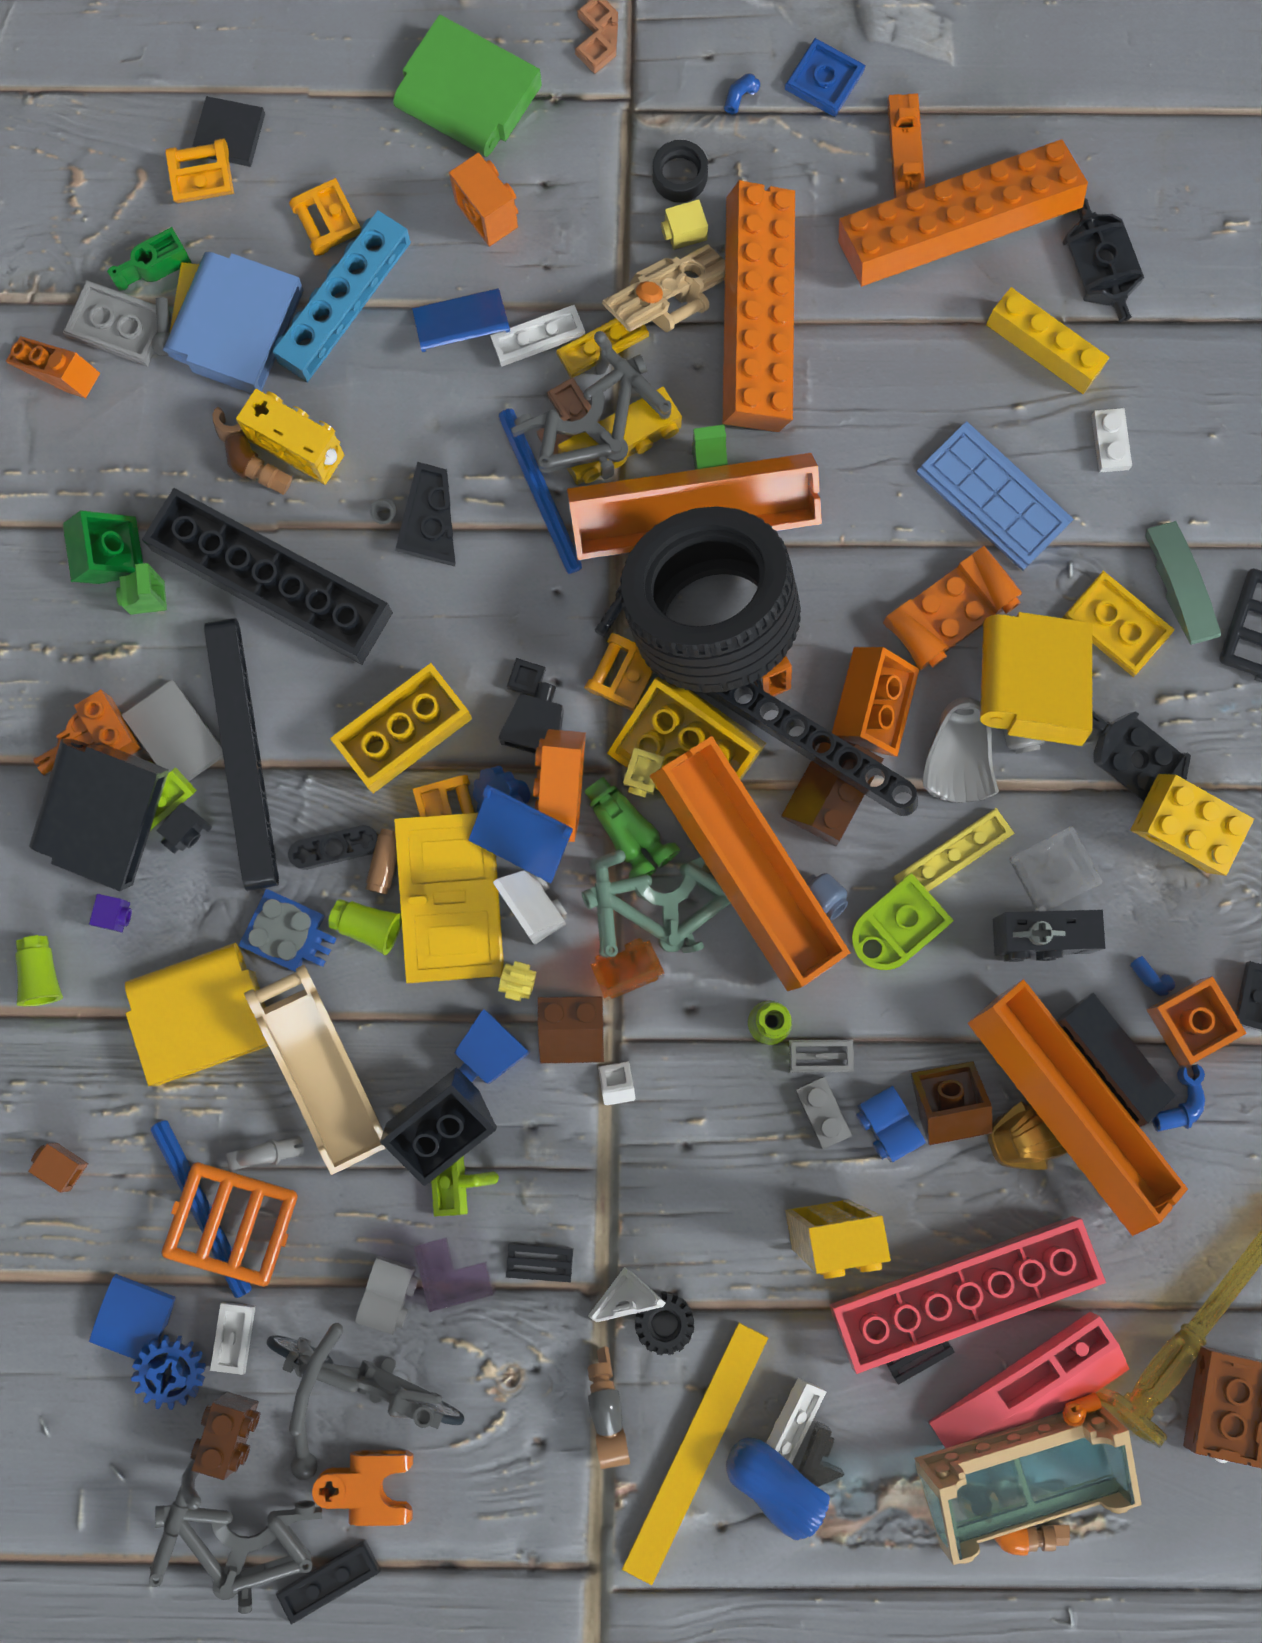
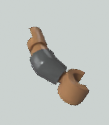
M604 1346L597 1350L599 1363L592 1364L587 1368L589 1380L593 1382L590 1385L591 1394L588 1395L590 1414L597 1432L596 1446L601 1469L630 1464L626 1435L622 1427L619 1391L615 1390L614 1382L609 1380L613 1377L609 1348Z

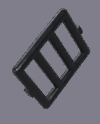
M1253 568L1247 573L1219 659L1222 664L1255 675L1254 680L1262 682V664L1234 655L1239 639L1262 646V633L1243 627L1248 611L1262 615V602L1252 599L1257 583L1262 584V571Z

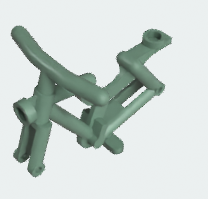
M616 850L606 855L592 858L589 861L590 869L596 871L595 887L582 892V898L589 910L597 907L600 940L599 954L605 958L613 957L618 953L613 910L658 938V943L664 951L676 952L682 949L683 953H692L704 948L702 941L695 942L692 933L730 904L716 879L702 870L705 862L701 856L680 866L679 871L683 880L679 887L670 893L654 891L650 887L652 878L649 875L609 882L608 867L622 863L626 858L622 850ZM696 885L715 896V898L679 924L678 903L686 899ZM634 890L638 897L648 903L662 906L663 927L615 895Z

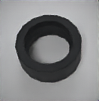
M673 140L665 143L657 150L653 159L652 182L656 191L663 198L673 202H687L695 199L703 192L708 178V159L704 151L697 144L688 140ZM684 158L696 165L697 176L693 181L686 184H675L664 177V165L670 160Z

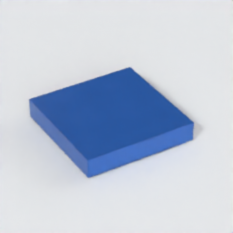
M814 38L785 84V90L836 117L864 73L866 65Z

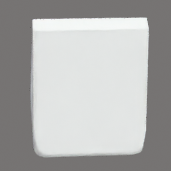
M629 1061L598 1066L605 1105L629 1102L636 1099Z

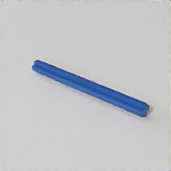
M512 408L503 410L499 413V420L566 572L568 574L575 573L582 569V563L577 559L574 545L524 433L514 437L511 432V428L516 426L514 421L517 419Z
M163 1120L154 1124L150 1130L182 1192L191 1166L168 1121ZM199 1184L190 1210L203 1234L211 1206ZM219 1225L211 1251L215 1259L228 1262L232 1247L221 1225ZM224 1276L235 1298H240L252 1290L250 1283Z

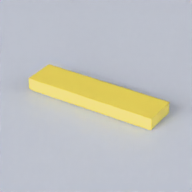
M995 808L895 875L892 879L897 885L908 874L912 873L929 892L1015 833L998 809Z

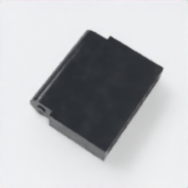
M61 739L29 847L36 852L51 857L52 865L117 891H122L132 886L169 769L103 743L89 745L74 739Z

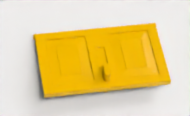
M478 813L394 819L406 983L486 977L501 978L504 959L499 891L493 884V881L498 879L496 855L469 841Z

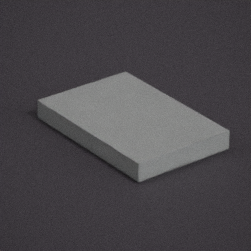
M86 280L63 330V334L67 338L148 367L155 352L152 347V339L157 334L156 305Z
M173 679L121 715L156 765L169 769V772L176 767L188 781L223 758L222 746Z

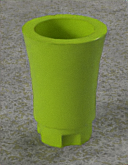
M342 899L336 901L328 919L329 928L338 930L340 934L362 942L383 955H387L393 948L402 924L401 913L383 911Z
M34 935L16 940L17 1005L23 1007L40 1006L63 999L48 937Z
M769 1000L758 1003L748 1016V1029L755 1040L765 1045H775L787 1038L792 1028V1018L788 1009L776 1001ZM770 1015L775 1016L778 1021L777 1026L774 1028H770L766 1024V1018Z

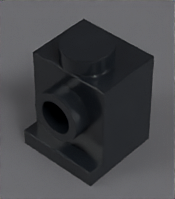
M181 802L156 831L164 837L160 842L175 854L179 849L183 851L186 847L191 848L201 836L200 831L205 829L209 832L212 826L189 806Z

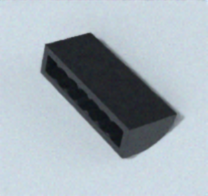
M1094 993L1078 1002L1056 1020L1139 1127L1148 1124L1176 1096Z

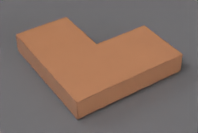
M573 377L547 392L548 398L557 410L560 418L564 421L580 420L591 409L590 403L584 398L583 392ZM541 428L538 431H536L541 443L543 439L544 428ZM557 434L554 454H559L558 444L575 435Z

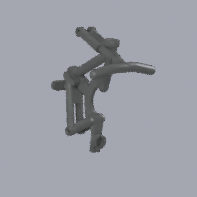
M598 331L594 335V340L600 347V356L595 370L598 374H604L609 364L614 367V370L584 391V398L592 400V406L587 415L580 420L571 422L562 420L556 410H550L535 418L528 413L518 417L514 421L516 426L511 428L514 437L534 428H544L538 460L539 470L542 474L599 461L600 474L603 480L614 475L613 462L623 460L628 453V445L624 440L632 388L659 414L661 419H668L671 415L672 406L670 401L666 400L641 375L647 372L642 356L639 354L629 360L622 359L612 349V343L603 331ZM621 380L611 435L598 423L603 413L605 402L603 392ZM586 432L599 444L554 454L557 434L577 435Z
M192 1460L182 1475L176 1500L173 1501L172 1505L155 1507V1528L164 1527V1532L150 1567L149 1584L152 1587H158L162 1584L177 1537L180 1535L213 1579L214 1595L219 1599L229 1600L238 1593V1612L241 1614L250 1613L252 1611V1587L297 1573L310 1572L312 1569L311 1553L305 1548L289 1525L301 1520L322 1519V1508L315 1507V1502L310 1500L299 1501L295 1503V1509L271 1511L267 1517L268 1524L260 1533L249 1537L239 1536L227 1526L233 1520V1515L230 1511L199 1508L201 1498L195 1490V1479L199 1473L191 1471L195 1461ZM188 1521L210 1523L213 1534L223 1545L231 1549L224 1569ZM276 1539L280 1541L289 1553V1556L242 1570L248 1552L262 1549Z

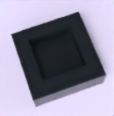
M516 658L506 686L507 689L534 697L538 683L543 680L546 667Z

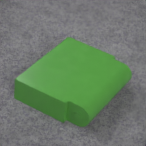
M439 14L403 68L404 79L396 90L393 103L401 111L477 153L479 152L481 155L488 157L500 139L506 142L542 86L541 72L534 65Z

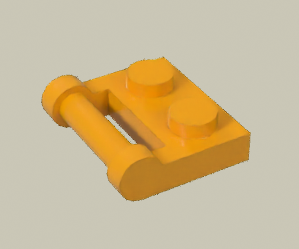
M224 138L215 140L214 144L177 150L176 147L166 149L174 202L179 204L234 194L228 158L229 150ZM213 156L217 158L215 163L180 169L181 162Z
M336 178L293 197L289 202L293 213L298 215L311 241L310 248L315 256L324 255L330 248L361 233V227ZM310 205H316L329 231L328 234L321 236L308 210Z
M611 633L607 641L609 645L592 679H588L584 688L594 695L601 696L634 712L654 672L651 671V668L647 666L645 660L641 657L635 642L618 634ZM624 650L628 653L609 688L603 685L619 651Z
M461 775L414 788L413 793L420 817L453 815L447 791L456 790L462 814L475 813L468 790L470 785L468 775Z

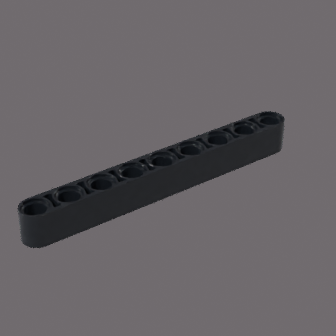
M237 618L208 622L204 624V632L242 882L246 891L278 886V867L241 629Z
M753 683L729 691L705 693L893 813L900 816H908L917 809V790L910 781ZM745 694L753 696L746 704L738 703L739 698ZM770 710L778 711V715L774 719H763L766 712ZM801 726L805 728L799 736L789 735L793 727ZM822 742L831 745L827 752L818 753L815 751L816 746ZM847 759L857 761V765L853 769L846 770L841 767L842 763ZM875 775L884 778V782L877 787L868 784V780ZM901 792H906L912 797L907 803L900 804L894 800L895 796Z

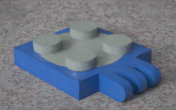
M266 889L238 946L297 972L296 968L302 965L304 959L324 967L326 961L316 957L315 954L318 950L329 956L331 949L320 944L323 939L328 943L335 944L337 938L318 930L325 915Z

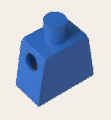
M483 1009L454 1053L464 1062L459 1070L471 1082L479 1076L485 1083L490 1084L526 1057L530 1051L489 1012Z

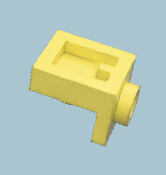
M634 747L623 784L629 787L628 793L643 798L646 797L647 793L654 795L656 785L650 778V775L662 767L665 757Z

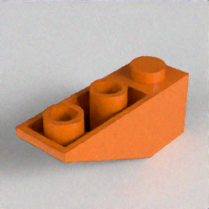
M22 336L14 343L11 353L6 360L8 364L67 393L82 398L88 396L100 375L98 370L76 352Z

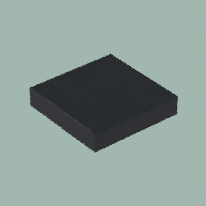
M206 96L192 147L214 144L215 140L224 138L228 145L229 163L251 167L265 117L263 107ZM216 156L208 157L209 159L217 160Z

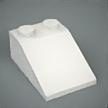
M523 870L493 881V884L534 945L566 925L562 917L567 915L557 898L553 901L550 900L545 892L550 887L545 880Z

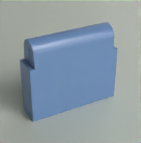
M205 252L163 351L167 352L169 357L189 365L191 371L195 374L251 394L255 388L262 392L276 358L273 353L275 342L281 335L286 334L304 291L299 277L232 253L230 258H226L212 252Z

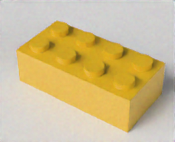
M430 663L330 739L363 783L374 794L471 721L472 717L465 705L433 664Z

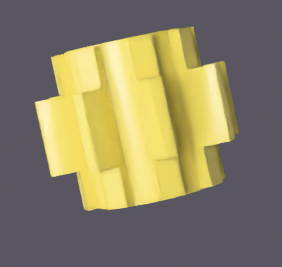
M514 961V965L506 963L498 991L506 993V998L520 1002L521 998L530 999L537 972L530 970L529 964Z

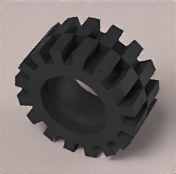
M661 1292L657 1295L666 1304L661 1308L636 1313L635 1330L641 1344H644L650 1352L654 1351L657 1355H673L674 1352L683 1350L684 1346L690 1342L692 1333H694V1318L691 1308L683 1298L681 1299L674 1293ZM659 1311H670L677 1318V1328L669 1336H660L652 1328V1319Z

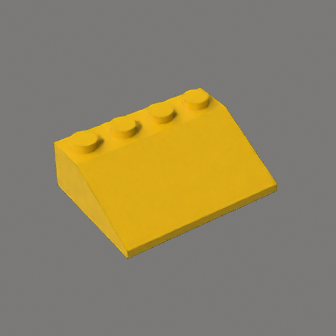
M658 676L651 683L607 754L628 768L635 747L665 757L663 767L713 736L741 780L766 745V742L693 691L678 688L676 685L669 684Z

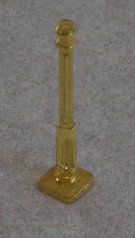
M1262 1229L1188 1324H1182L1181 1329L1153 1357L1139 1377L1131 1393L1126 1392L1123 1396L1104 1387L1097 1391L1096 1394L1101 1401V1405L1143 1441L1161 1448L1167 1440V1435L1151 1421L1155 1415L1153 1410L1179 1384L1196 1359L1201 1347L1207 1344L1206 1336L1261 1266Z

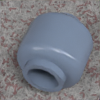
M824 873L817 877L811 875L805 880L830 920H834L845 910L848 905L846 901L847 890L830 874Z

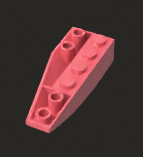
M1088 1312L928 1421L943 1446L949 1448L1064 1411L1066 1403L1088 1394L1096 1393L1128 1371L1129 1366L1120 1345L1102 1318L1097 1314Z

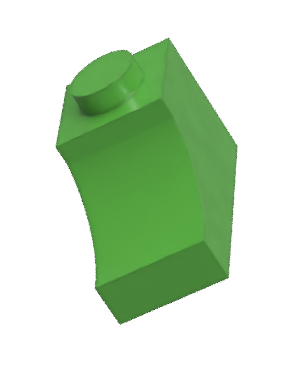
M724 424L693 429L692 455L695 470L728 465Z
M148 563L135 564V572L119 577L120 587L116 588L117 601L130 615L167 610L165 581Z

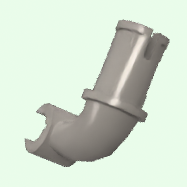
M299 1136L278 1141L268 1139L264 1144L227 1153L226 1158L229 1171L264 1163L276 1165L283 1159L301 1157L304 1153V1147L294 1148V1146L302 1144L303 1141Z

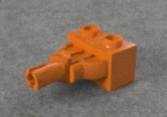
M100 689L74 705L77 713L71 717L66 729L56 735L58 739L57 746L39 757H35L33 761L36 765H39L37 768L41 774L46 776L52 771L61 739H74L89 745L103 743L131 755L142 748L121 716L122 714L113 698Z

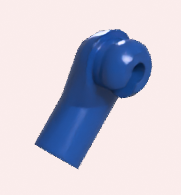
M749 73L743 75L730 85L724 110L729 114H737L742 96L746 92L751 95L757 93L761 85L760 80L755 78L754 74Z
M1143 956L1138 957L1130 964V967L1140 980L1157 995L1165 996L1169 994V991L1175 989L1176 984L1173 978L1168 974H1164L1160 978Z

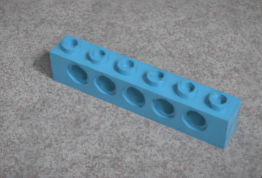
M377 210L372 218H368L364 222L361 233L355 241H351L347 245L342 259L338 264H334L329 269L327 279L321 287L316 288L311 293L307 306L303 311H299L294 316L292 326L286 334L281 335L276 340L273 353L278 364L308 383L411 244L407 228ZM376 245L381 246V247H380L378 250H376V251H370V250H369V249H370L371 247H373V246H376ZM356 269H364L359 274H351ZM339 292H346L341 298L334 297ZM322 315L329 316L325 321H317ZM303 339H311L307 345H299Z

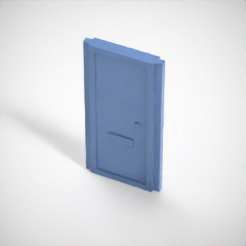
M967 421L916 471L925 482L1022 571L1074 520Z

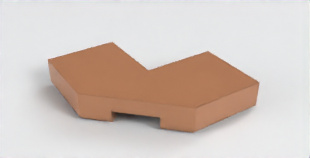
M589 0L577 10L578 18L593 34L575 48V55L594 74L615 58L617 53L618 12L607 0Z

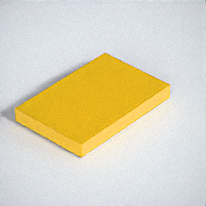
M1104 570L1062 617L1063 619L1092 623V643L1132 677L1142 669L1175 631L1173 627Z

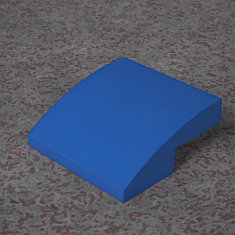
M115 1274L98 1312L89 1342L132 1359L140 1358L138 1354L142 1347L149 1349V1343L154 1338L158 1343L160 1342L162 1332L168 1325L176 1297Z

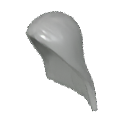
M970 697L957 698L944 708L940 716L935 738L927 755L923 787L930 795L936 798L940 797L944 801L947 800L954 803L981 801L999 792L992 762L991 727L981 723V702Z

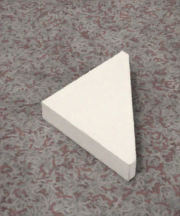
M624 1267L589 1313L588 1317L595 1322H601L661 1308L666 1302L632 1271Z

